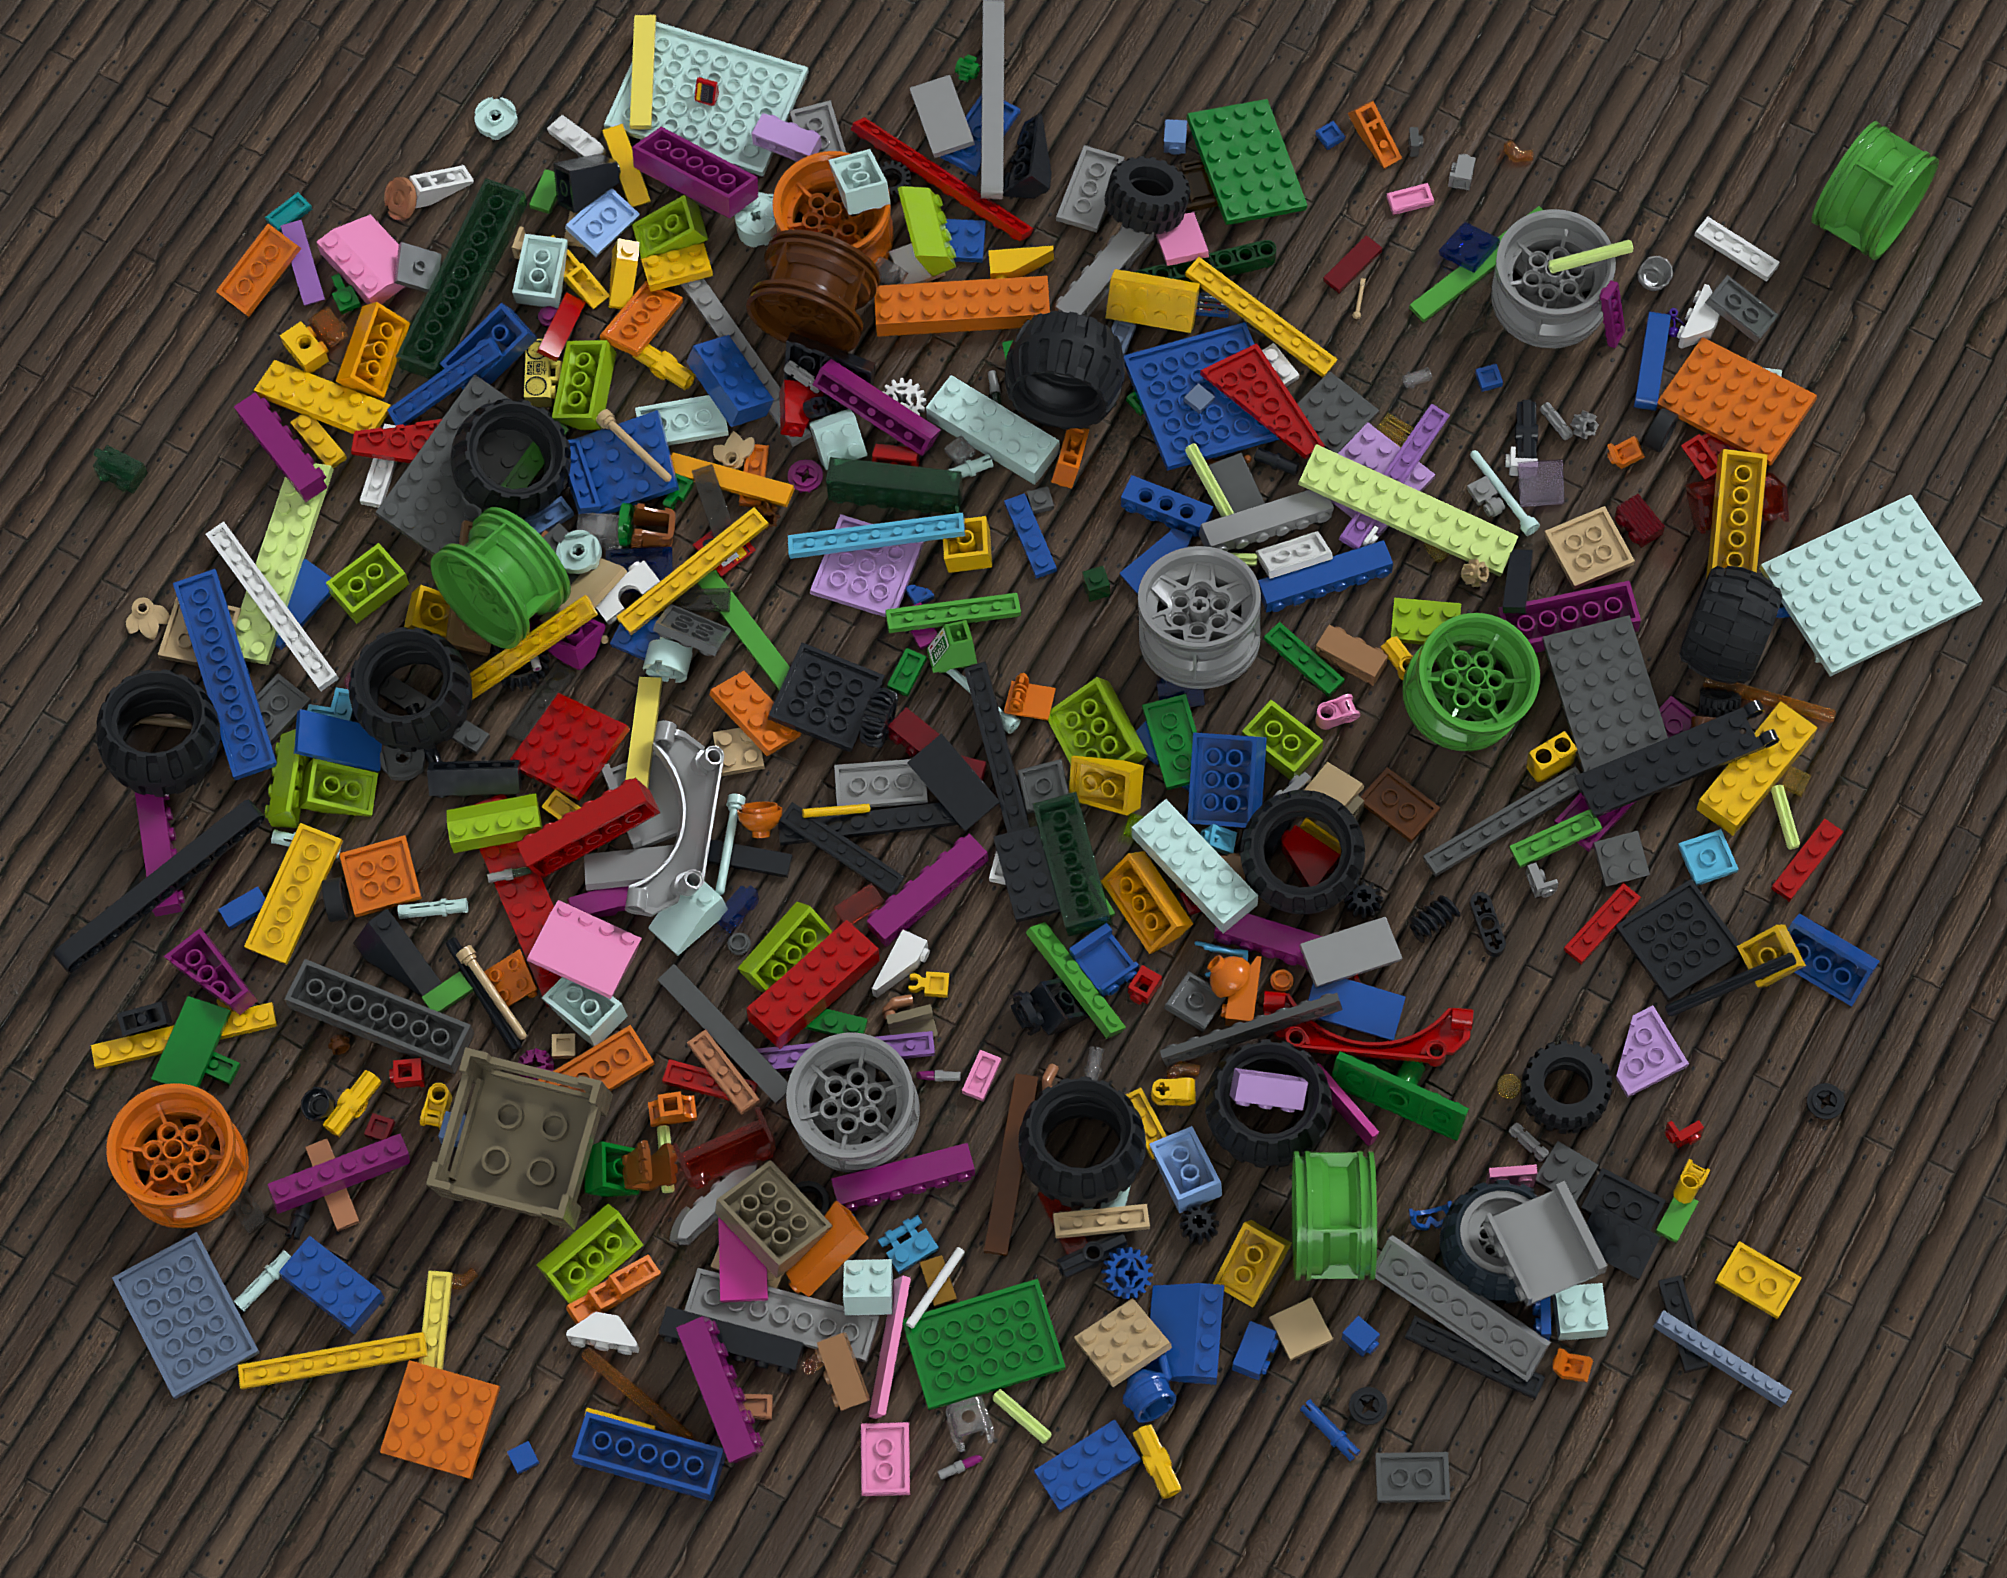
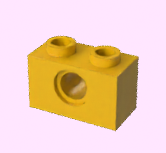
M300 321L281 334L280 338L283 346L305 372L313 373L329 362L326 354L329 351L322 341L318 342L315 339L316 334L310 326L306 327ZM307 345L310 346V347L307 348V349H302L304 346H307Z

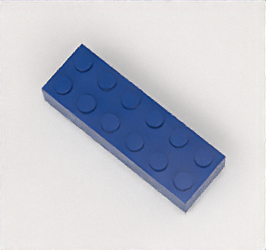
M590 1412L585 1414L572 1455V1459L577 1465L713 1501L726 1458L723 1448Z

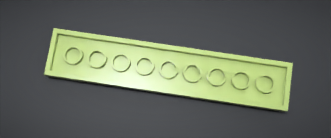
M1317 444L1298 483L1302 487L1469 562V560L1478 559L1479 562H1485L1489 572L1498 576L1502 575L1510 557V552H1512L1518 536Z
M315 463L313 466L316 469L320 467L325 474L326 479H324V482L328 487L334 469L330 465ZM285 477L255 565L286 607H288L327 489L305 502ZM246 591L235 628L245 661L269 665L278 633Z

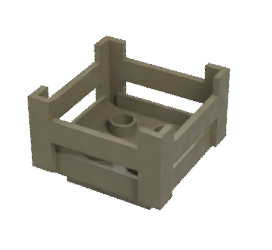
M465 1047L459 1071L462 1073L438 1160L437 1162H432L426 1185L440 1197L460 1202L467 1199L547 1219L552 1225L575 1230L581 1207L577 1204L580 1188L600 1117H607L613 1094L600 1080L580 1075L577 1078L492 1057L487 1052ZM500 1070H505V1071H509V1072H513V1073H518V1074H522V1075H526V1076H530V1077H534V1078H538V1079H542V1080H546V1081H550V1082H554V1083H558V1084H562V1085H566V1086H570V1087L582 1089V1090H584L585 1092L578 1091V1090H574V1089H570V1088H566V1087H562V1086H558V1085H554V1084H549V1083H545V1082H541V1081H537V1080H533V1079H529V1078H525V1077H521V1076H517V1075H513V1074H509V1073H505V1072H501ZM472 1084H475L451 1171L449 1172L447 1169Z

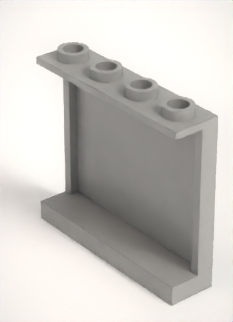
M655 751L652 756L648 789L659 808L660 814L627 831L633 849L647 848L678 834L680 820L678 796L669 772ZM628 762L610 768L608 763L602 768L601 771L609 790L616 789L625 781Z

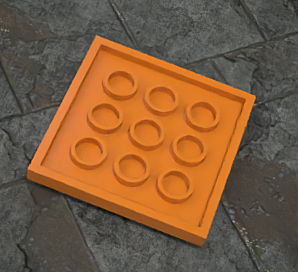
M409 1360L380 1453L472 1479L501 1387Z

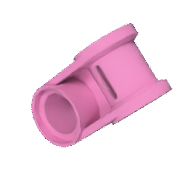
M1345 694L1336 699L1321 703L1317 708L1316 725L1326 730L1358 719L1361 714L1356 710L1352 702V694ZM1326 713L1329 714L1331 717L1324 718L1321 714Z

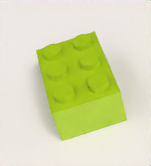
M378 543L328 580L326 585L333 598L358 624L407 587L409 582L406 573Z
M1272 700L1242 730V736L1267 737L1265 761L1290 780L1296 775L1300 776L1323 749V740Z

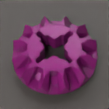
M812 460L797 461L788 471V482L794 485V488L800 493L802 491L810 493L811 490L818 489L823 479L821 467ZM808 470L810 478H807L803 483L801 476H804Z
M537 1048L530 1051L526 1050L522 1056H519L518 1063L532 1065L536 1058L538 1064L541 1065V1067L537 1068L548 1071L554 1070L553 1059L545 1050ZM518 1074V1075L521 1076V1077H525V1078H529V1079H533V1080H539L538 1078H534V1077H530V1076Z

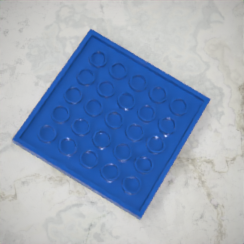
M1246 322L1124 355L1126 371L1167 471L1192 464L1185 449L1194 443L1198 446L1204 459L1208 460L1280 439L1200 375L1202 369L1254 345ZM1198 383L1215 396L1214 401L1200 414L1183 401L1184 397Z

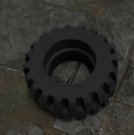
M1138 156L1137 158H1128L1126 161L1123 160L1113 168L1104 201L1109 214L1113 215V219L1117 223H1122L1123 227L1131 228L1134 232L1138 233L1141 231L1150 235L1152 233L1162 234L1164 231L1167 233L1173 230L1183 220L1191 190L1184 174L1181 171L1178 172L1174 165L1170 166L1166 161H1159L1154 157L1145 158L1144 156Z
M1560 1040L1558 1045H1555L1554 1042L1546 1044L1545 1049L1539 1048L1535 1052L1534 1057H1530L1524 1069L1520 1088L1522 1103L1526 1105L1528 1115L1535 1116L1534 1122L1538 1125L1546 1124V1130L1551 1132L1553 1128L1559 1129V1134H1566L1567 1130H1571L1573 1134L1578 1133L1582 1127L1587 1130L1592 1127L1593 1122H1598L1602 1117L1611 1096L1612 1076L1609 1075L1610 1069L1607 1063H1602L1603 1057L1599 1053L1595 1055L1592 1053V1047L1586 1045L1583 1048L1579 1046L1580 1042L1573 1041V1044H1567V1040ZM1558 1070L1575 1072L1586 1082L1588 1094L1584 1100L1575 1104L1557 1102L1545 1090L1544 1081L1546 1077Z

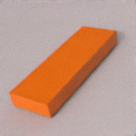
M755 444L752 454L745 459L743 472L766 477L769 445ZM743 495L739 497V506L755 507L756 505H762L761 500Z

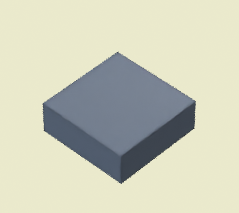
M1198 383L1184 397L1183 401L1200 414L1214 401L1215 396Z

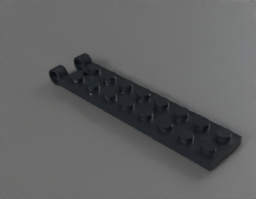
M1755 700L1733 712L1578 774L1574 779L1593 818H1596L1757 751L1769 748L1777 744L1780 739L1774 729L1768 730L1758 737L1755 736L1748 720L1761 715L1765 711L1760 700ZM1741 729H1744V730L1746 731V733H1745V734H1741V733H1740V730H1741Z

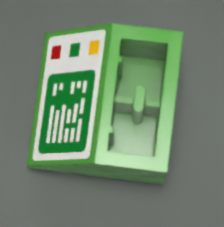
M967 620L945 624L927 647V654L933 673H944L950 669L965 668L977 664L973 639Z

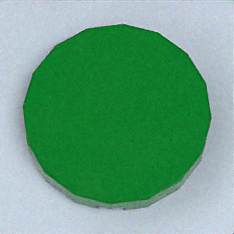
M622 502L618 523L619 546L628 547L631 544L633 532L632 519L634 516L631 503Z

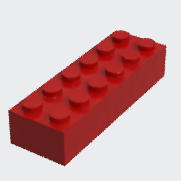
M635 777L634 779L625 780L621 786L614 790L605 791L596 800L585 802L578 810L564 814L560 820L544 825L542 830L524 836L522 841L516 844L527 867L541 876V878H544L660 814V811L650 790Z
M846 920L746 1008L748 1020L775 1046L781 1049L880 961L879 948Z

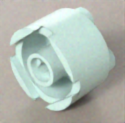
M758 197L734 216L740 240L750 247L768 245L771 237L777 233L773 203L765 198Z
M660 637L658 640H652L648 645L643 670L647 669L646 674L648 676L660 677L664 682H668L669 678L676 679L675 683L684 682L687 679L693 647H684L678 642H674L672 638L665 639Z

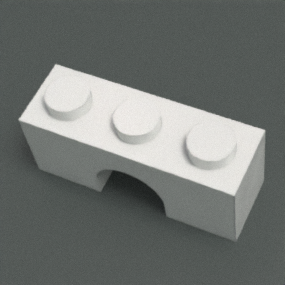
M637 561L628 568L629 572L595 607L608 625L617 620L616 616L625 610L620 599L626 590L635 589L643 596L660 582L645 561L641 563Z

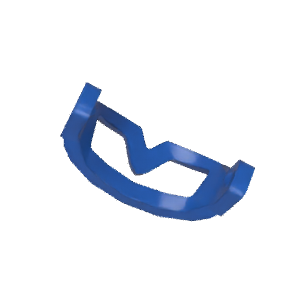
M1447 1201L1445 1205L1428 1210L1413 1211V1208L1409 1209L1411 1225L1423 1231H1428L1430 1225H1433L1436 1229L1441 1228L1444 1218L1436 1221L1433 1217L1429 1216L1425 1224L1417 1223L1416 1216L1429 1215L1442 1210L1447 1214L1452 1202Z

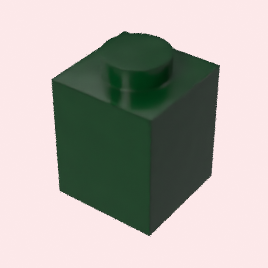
M1104 566L1082 572V583L1089 602L1110 596V583Z

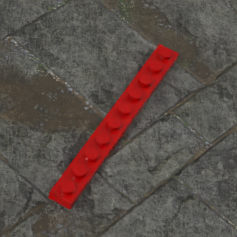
M863 117L853 122L850 130L855 132L858 137L867 140L876 149L885 152L893 160L902 163L908 170L923 177L926 182L940 188L944 194L952 196L961 205L973 210L979 217L987 219L994 227L1008 233L1011 238L1022 241L1031 236L1034 228L990 199H981V193L867 118Z

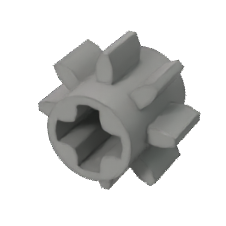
M1584 410L1579 415L1575 414L1570 424L1575 429L1573 434L1583 439H1587L1588 435H1595L1599 426L1595 421L1597 416L1589 414V412Z

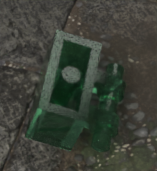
M106 445L104 450L97 448L94 451V456L97 457V460L93 464V468L97 478L106 483L108 481L113 483L116 488L123 492L127 490L134 494L148 474L144 463Z

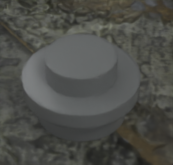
M735 933L728 940V948L735 955H743L751 947L750 939L744 933Z

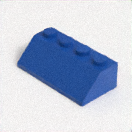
M1799 913L1792 921L1788 931L1806 966L1794 973L1852 1007L1880 961Z

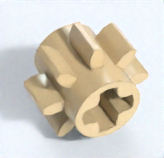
M1472 559L1469 560V564L1463 565L1461 576L1466 585L1471 584L1472 587H1481V583L1487 582L1489 569L1485 562Z

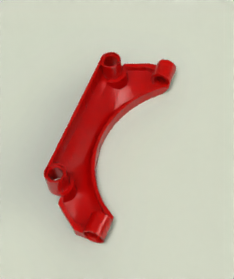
M1265 991L1263 1012L1266 1016L1275 1013L1281 1008L1297 1006L1289 993ZM1448 1008L1427 1028L1408 1037L1386 1042H1363L1344 1038L1327 1031L1312 1020L1274 1032L1273 1035L1278 1040H1285V1042L1293 1044L1290 1041L1291 1038H1300L1301 1043L1293 1044L1294 1048L1299 1051L1304 1050L1306 1052L1338 1055L1341 1051L1357 1057L1424 1062L1430 1066L1437 1067L1445 1062L1446 1055H1454L1470 1041L1474 1010ZM1439 1050L1442 1055L1435 1057L1430 1051Z

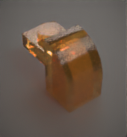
M329 307L323 308L307 319L319 337L330 348L349 336L345 331L347 329L345 323L338 321Z

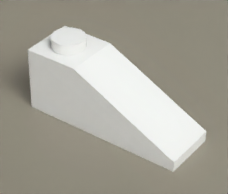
M464 165L409 177V180L415 187L417 196L415 208L432 205L474 182Z
M902 930L872 987L874 997L878 998L915 971L921 962L927 960L930 953L927 940Z

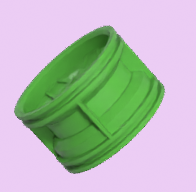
M1874 121L1857 137L1835 168L1817 201L1811 221L1815 225H1820L1821 229L1831 232L1859 249L1862 254H1869L1870 259L1877 260L1895 241L1916 211L1935 176L1939 159L1935 156L1931 157L1929 152L1918 149L1890 132L1889 128L1882 127L1879 122Z
M490 507L473 521L468 535V543L464 546L454 543L447 544L431 559L433 579L450 608L477 635L501 648L511 649L516 647L528 636L530 631L529 619L534 614L542 615L547 612L556 611L569 599L571 594L570 581L566 570L551 546L527 522L514 513L502 508Z
M1467 613L1455 616L1439 625L1410 660L1403 679L1402 692L1405 708L1416 728L1429 740L1442 747L1456 751H1475L1487 748L1500 741L1531 708L1539 689V663L1528 639L1511 623L1484 613ZM1457 646H1473L1475 648L1468 654L1465 651H1461ZM1496 659L1503 667L1506 675L1498 670H1494ZM1436 660L1440 671L1431 673L1433 663ZM1454 660H1460L1463 663V667H1458ZM1477 660H1482L1485 663V668L1480 667L1477 664ZM1444 678H1449L1453 682V686H1448L1444 682ZM1489 679L1495 680L1497 687L1491 686ZM1456 697L1462 698L1465 705L1458 704ZM1478 698H1484L1487 706L1481 705ZM1507 700L1504 709L1499 714L1495 701ZM1470 717L1472 721H1466L1465 719Z
M1299 1151L1293 1152L1292 1243L1295 1281H1300L1301 1276H1305L1306 1281H1311V1279L1364 1280L1365 1275H1368L1369 1280H1375L1377 1261V1194L1373 1151H1367V1156H1363L1362 1151H1304V1156H1299Z

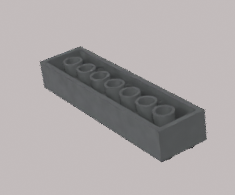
M304 959L285 997L288 1007L292 1010L407 1056L421 1058L423 1062L453 1074L456 1073L462 1061L465 1047H469L475 1034L472 1026L468 1023Z

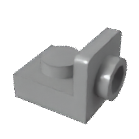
M1537 863L1527 865L1525 874L1534 897L1542 896L1546 898L1553 895L1557 891L1558 880L1546 882L1545 874L1542 869L1539 870Z

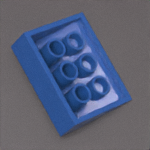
M1193 732L1187 821L1190 824L1246 827L1255 811L1262 806L1267 737Z
M1193 1283L1153 1286L1150 1319L1172 1346L1166 1352L1172 1375L1170 1381L1217 1385L1224 1285ZM1158 1358L1147 1364L1146 1369L1161 1373Z

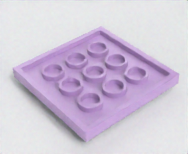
M1367 423L1338 454L1383 474L1401 447L1370 423ZM1418 462L1404 484L1422 492L1435 479V474ZM1331 500L1333 504L1351 518L1356 514L1357 511ZM1378 521L1375 525L1379 528L1376 535L1379 537L1389 526Z
M840 514L835 529L872 524ZM924 542L824 554L810 589V594L886 617V609L899 608Z

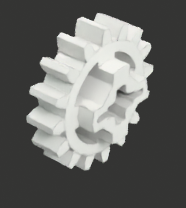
M901 378L900 383L892 380L891 387L887 384L885 385L886 392L883 393L897 402L898 400L901 401L900 404L919 416V412H925V407L922 406L926 404V398H923L925 393L924 390L919 391L920 385L918 383L912 386L911 379L904 383L903 378ZM914 397L917 398L916 406H914V404L912 403L914 401Z

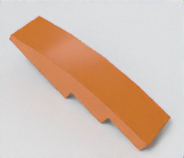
M646 1255L609 1275L608 1280L588 1290L587 1295L568 1304L566 1310L575 1324H578L594 1312L605 1313L660 1276L661 1272L651 1257Z

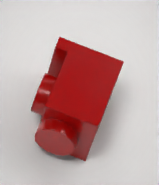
M1142 965L1128 986L1130 999L1139 1005L1142 1002L1148 1005L1157 989L1162 985V976ZM1146 987L1148 990L1144 992L1140 988Z
M421 1058L393 1061V1069L389 1070L390 1081L391 1083L394 1082L396 1088L425 1087L424 1064ZM408 1073L412 1074L410 1077H404Z

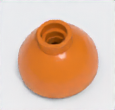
M751 802L743 804L737 810V816L741 824L746 829L752 831L753 838L770 837V830L779 823L783 811L782 807L778 806L775 802Z
M1217 955L1210 961L1207 967L1211 971V989L1219 998L1235 994L1245 984L1250 975V963L1242 957L1230 956L1223 958L1221 955Z

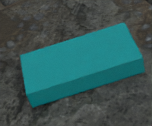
M297 192L268 214L265 220L282 233L281 225L298 221L312 210V206Z

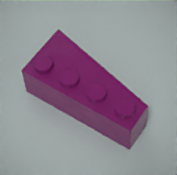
M201 928L164 956L176 969L239 1015L258 1001L211 938Z

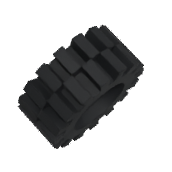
M886 161L883 162L884 167L879 165L885 179L897 177L900 180L899 185L888 187L890 199H893V203H897V198L900 199L898 188L901 186L911 187L912 185L910 171H907L905 165L902 167L900 162L895 165V162L891 161V165H888Z
M1705 689L1700 692L1699 712L1705 716L1709 715V717L1716 718L1740 709L1741 695L1734 693V691H1727V689Z

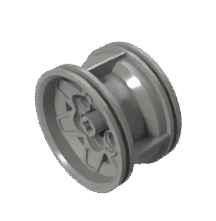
M1557 209L1531 213L1519 219L1507 230L1500 241L1497 251L1491 300L1496 317L1511 335L1522 342L1536 347L1562 348L1581 342L1600 326L1604 318L1599 296L1603 287H1607L1610 280L1613 281L1615 257L1586 264L1585 267L1582 265L1556 273L1549 271L1548 262L1610 245L1611 242L1604 231L1593 221L1578 213ZM1543 250H1550L1547 255L1543 252H1540ZM1514 270H1516L1522 276V278L1513 281L1512 275ZM1571 273H1576L1578 276H1573ZM1529 282H1533V283H1535L1536 285H1530V284H1528V283H1529ZM1592 290L1589 296L1585 299L1582 295V292ZM1567 291H1568V292H1571V293H1573V294L1569 295V294H1566V293H1564V292H1567Z
M1205 546L1175 550L1152 564L1144 574L1138 591L1139 643L1146 663L1158 676L1181 687L1206 689L1218 687L1235 680L1252 665L1260 647L1261 592L1258 580L1251 568L1240 558L1227 551ZM1161 607H1167V609L1160 611ZM1239 610L1241 618L1232 613V611Z
M841 1033L824 1038L811 1046L799 1058L789 1077L786 1101L790 1119L809 1153L819 1162L832 1169L855 1173L889 1164L906 1150L916 1133L919 1123L920 1105L917 1090L909 1069L896 1050L876 1037L862 1033ZM851 1064L845 1076L833 1071L840 1066ZM876 1069L884 1073L890 1081L876 1082ZM856 1076L864 1077V1082L861 1085H854L852 1083ZM836 1083L842 1085V1089L838 1093L830 1091L832 1085ZM816 1089L823 1098V1101L811 1108L812 1097ZM874 1091H880L882 1096L878 1100H871L870 1094ZM855 1101L858 1102V1104H857L856 1106H853V1107L850 1106V1105H854ZM835 1106L837 1107V1112L834 1115L829 1116L825 1114L828 1107ZM896 1107L894 1117L891 1120L886 1112ZM874 1113L877 1115V1119L873 1123L865 1121L868 1114ZM847 1121L855 1123L854 1128L850 1131L843 1129V1125ZM833 1130L834 1141L826 1137L822 1132ZM865 1136L872 1139L869 1142L862 1143Z

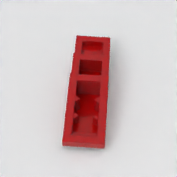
M566 292L537 353L557 362L586 303L585 301Z

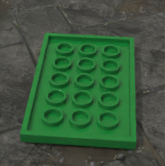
M1268 99L1187 114V122L1225 225L1305 211L1307 209V202Z
M1038 1279L924 1312L914 1328L906 1325L909 1317L903 1319L904 1331L928 1410L1066 1369Z

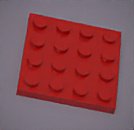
M557 693L510 760H520L521 773L580 801L630 729L626 724Z

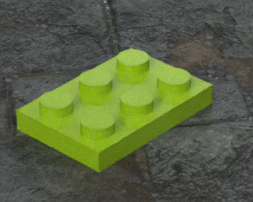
M1394 598L1391 637L1397 636L1402 643L1423 645L1439 625L1461 614V603Z

